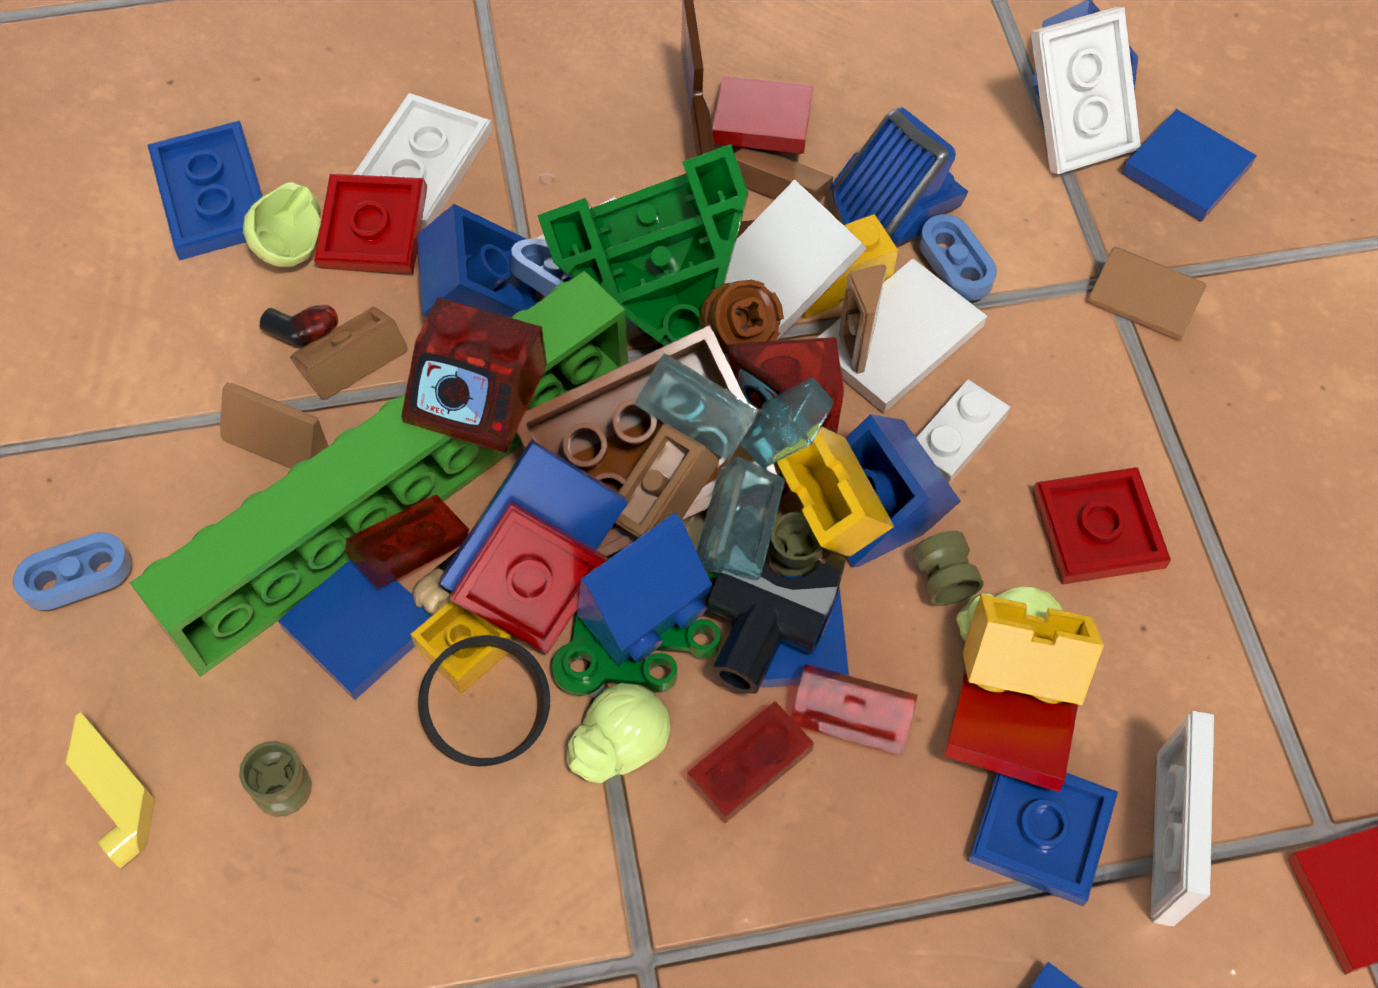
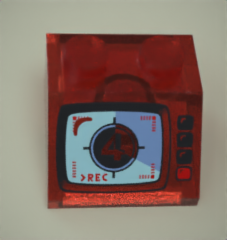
M438 297L415 340L401 415L402 421L507 453L547 366L542 327Z
M836 337L729 344L728 363L764 436L771 438L773 441L788 445L815 424L837 434L844 386Z

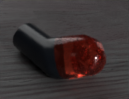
M325 304L311 306L293 316L273 308H268L260 318L259 327L262 331L297 347H305L311 342L331 333L337 327L338 315L334 308Z

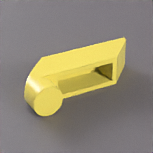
M80 712L75 716L66 764L117 825L98 840L97 843L121 869L141 853L146 846L155 798L93 724Z

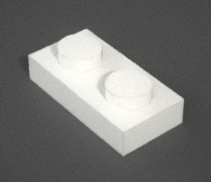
M968 379L916 438L950 485L1005 421L1011 407Z

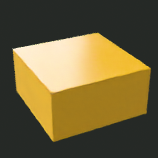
M451 600L410 634L415 648L430 664L447 648L466 638L491 635L511 640V635L508 632ZM490 646L464 648L447 657L440 664L437 671L462 694L504 658L508 652Z

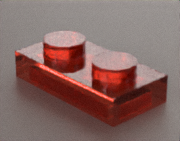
M436 494L346 538L345 553L371 583L379 589L460 547L468 536L469 528Z
M805 664L790 724L902 755L918 694Z
M775 701L687 772V781L720 819L727 823L811 753L814 742Z

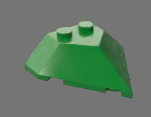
M731 144L683 161L685 174L592 208L587 199L583 198L537 215L553 263L572 278H575L583 271L589 274L625 309V315L629 321L663 346L702 329L700 314L703 302L712 290L726 282L748 198V191Z

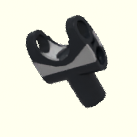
M754 522L749 526L730 552L713 586L707 607L709 611L735 621L711 672L725 686L745 694H756L781 642L810 654L814 653L831 618L846 562V557L831 552L825 564L820 563L814 572L805 577L789 578L781 576L771 570L764 558L771 527L759 522Z

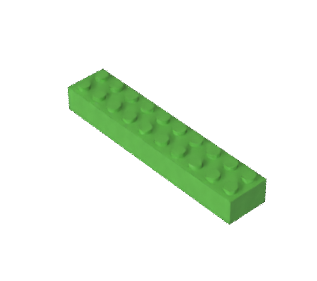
M585 271L569 282L565 281L558 284L547 297L528 310L525 309L517 312L505 326L489 337L475 341L464 354L455 359L481 367L495 374L491 410L486 427L482 433L455 428L412 413L410 409L411 389L403 396L386 402L378 413L356 428H350L342 432L333 444L311 459L300 461L294 465L285 477L266 490L250 495L238 509L218 523L208 525L199 530L190 542L167 558H161L151 563L142 575L130 582L131 586L199 677L203 676L278 622L279 619L360 550L364 549L371 555L522 446L523 443L511 418L628 364L625 309ZM493 378L489 379L485 412L482 422L478 427L437 417L417 408L412 410L422 416L473 431H482L491 404ZM459 379V380L465 385L466 390H467V398H466V401L464 402V404H465V403L467 402V399H468V389H467L466 384H465L461 379ZM455 380V383L447 388L443 395L451 397V402L455 403L456 399L463 402L466 396L465 388L458 380ZM455 383L459 384L457 391L459 399L453 392L452 394L448 393L452 388L454 390ZM501 383L511 386L509 396L499 394L498 391ZM498 396L508 398L509 401L506 409L496 406ZM495 408L506 411L503 421L493 417ZM493 420L503 422L504 425L501 433L491 430Z

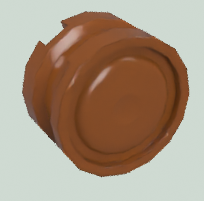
M752 279L725 283L712 290L704 300L700 314L701 328L708 325L711 326L723 353L729 355L759 353L772 346L781 334L778 332L780 321L784 319L782 304L775 292L772 293L763 286L764 283Z

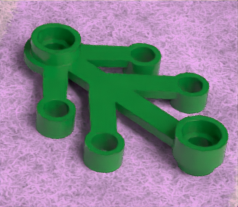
M704 549L697 552L703 565L712 563L720 567L715 573H707L712 583L708 598H710L717 577L728 558L726 554L716 549ZM577 613L573 641L562 646L557 651L552 663L553 676L557 685L563 691L577 696L591 694L597 691L605 682L647 685L653 691L664 692L671 689L677 681L676 661L666 653H654L645 662L626 660L620 666H617L600 643L596 641V638L578 617ZM706 619L697 620L689 628L671 627L660 635L663 642L657 649L686 651L699 658H709L715 655L720 648L721 632L714 622ZM699 633H708L714 640L708 645H700L693 638ZM578 659H585L591 663L590 667L583 672L572 670L570 665ZM656 666H665L671 673L664 679H657L650 674V671Z

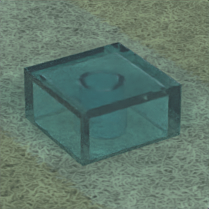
M811 377L764 402L740 444L763 469L811 445L834 401L820 384Z

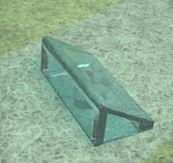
M663 353L634 403L637 407L704 445L727 461H730L760 412L756 407L666 353Z
M741 457L735 458L720 468L697 547V553L705 570L755 581L760 579L785 478Z

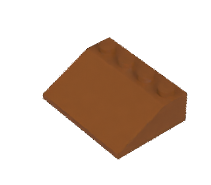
M710 325L511 418L525 448L533 439L619 492L664 423L704 445L719 458V463L682 520L781 473ZM614 523L597 548V551L607 557L624 549L638 538Z

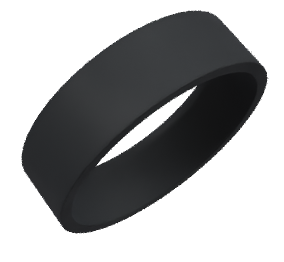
M491 635L466 638L447 648L425 673L418 696L420 721L431 743L448 758L461 764L477 767L500 764L524 753L542 733L550 711L549 684L539 662L528 650L516 642ZM490 646L504 650L524 664L534 680L538 695V710L534 725L525 740L514 750L503 756L476 758L465 755L452 748L442 739L431 720L428 695L432 678L440 664L447 657L464 648Z

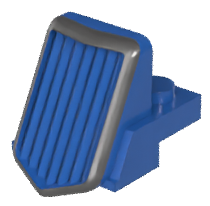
M899 107L889 111L861 150L853 154L829 187L832 191V200L841 223L846 225L875 214L896 245L920 236L923 225L928 219L961 207L969 192L956 182L954 176L949 172L956 156L953 146L905 108Z

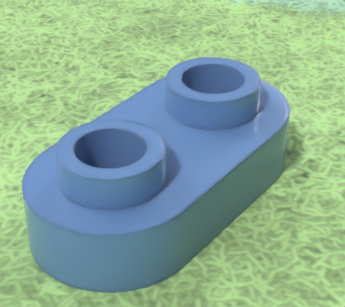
M947 214L936 215L928 219L922 228L919 247L938 277L968 301L979 300L987 296L994 284L997 273L996 265L968 225L960 218ZM938 244H944L948 247H941Z
M524 239L513 245L510 261L512 274L547 297L558 284L565 281L569 282L573 279L553 263L546 240Z
M105 532L93 533L28 556L16 568L13 576V586L18 595L30 607L37 610H51L119 585L130 572L131 556L120 539L115 535ZM111 562L103 570L97 571V568L102 563ZM56 580L53 587L42 590L46 583Z

